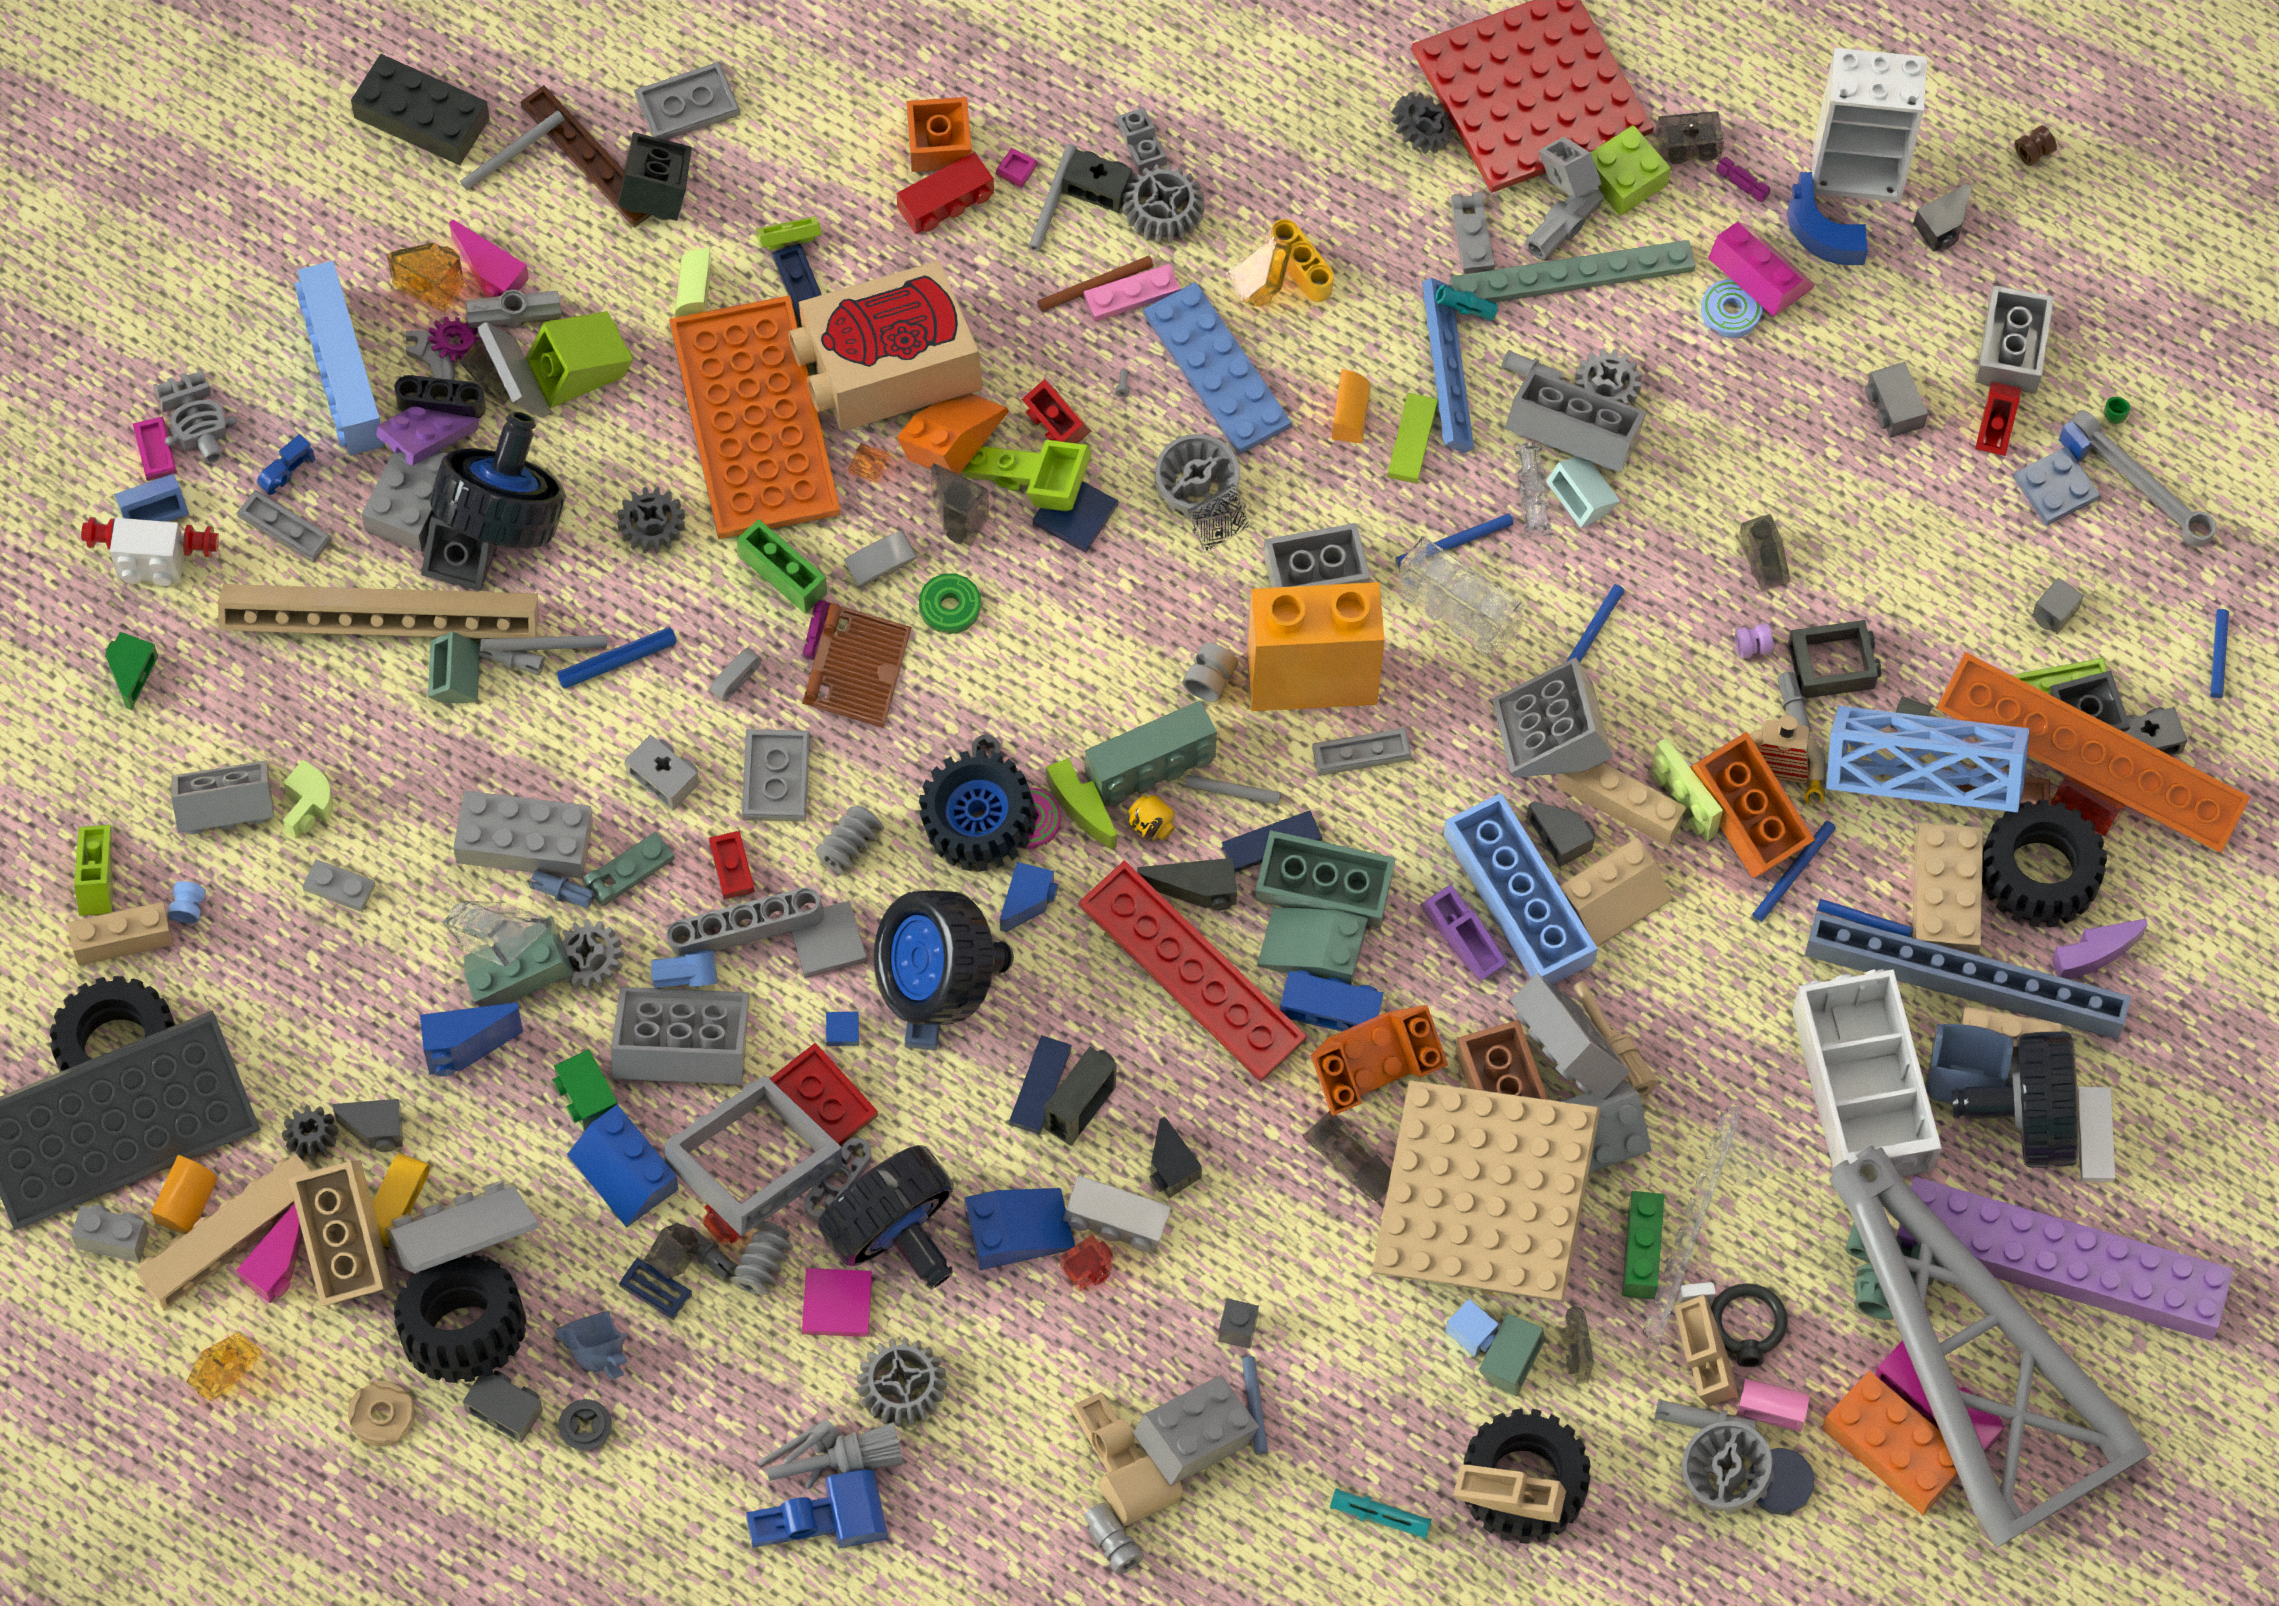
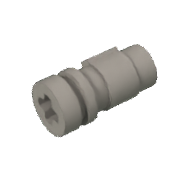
M1107 1503L1097 1504L1085 1513L1084 1519L1090 1526L1087 1530L1098 1547L1104 1548V1556L1107 1561H1110V1566L1116 1574L1119 1575L1130 1571L1143 1560L1144 1555L1140 1548L1135 1545L1133 1537L1127 1536L1124 1527Z

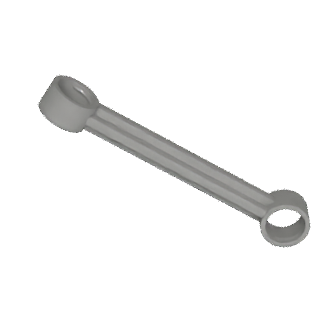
M2080 410L2067 422H2074L2091 442L2090 446L2183 527L2182 536L2189 545L2202 547L2212 540L2216 531V522L2213 517L2205 512L2191 511L2102 432L2098 420L2092 414L2085 410ZM2193 522L2203 523L2208 527L2210 533L2205 537L2196 536L2190 531L2189 524Z

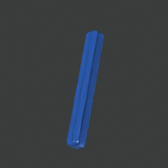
M667 627L557 672L558 681L562 688L571 687L673 646L677 643L676 636L671 627Z

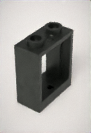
M1865 620L1791 630L1788 646L1794 672L1803 697L1813 698L1875 689L1877 679L1882 674L1879 659H1874L1872 649H1875L1874 634L1872 630H1867ZM1857 638L1865 671L1815 678L1807 645Z
M1090 1046L1044 1106V1129L1069 1146L1073 1145L1116 1088L1117 1064L1109 1053L1104 1050L1097 1051Z

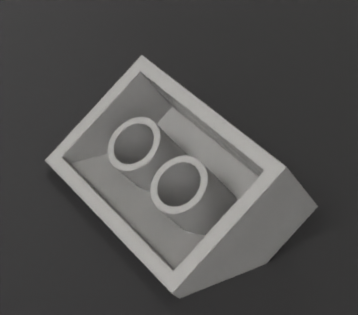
M267 760L172 775L171 799L178 833L198 834L206 828L212 827L229 829L236 826L237 823L243 822L260 824L266 822L268 818L274 817Z

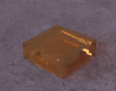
M860 443L848 468L849 473L878 483L889 460V453Z

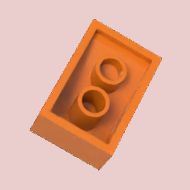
M969 393L933 404L915 414L897 436V439L908 460L956 479L1009 410L1007 407Z

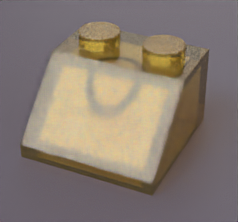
M432 242L391 251L387 256L393 286L443 313L447 311L464 287L460 256L454 249L448 246L442 247Z

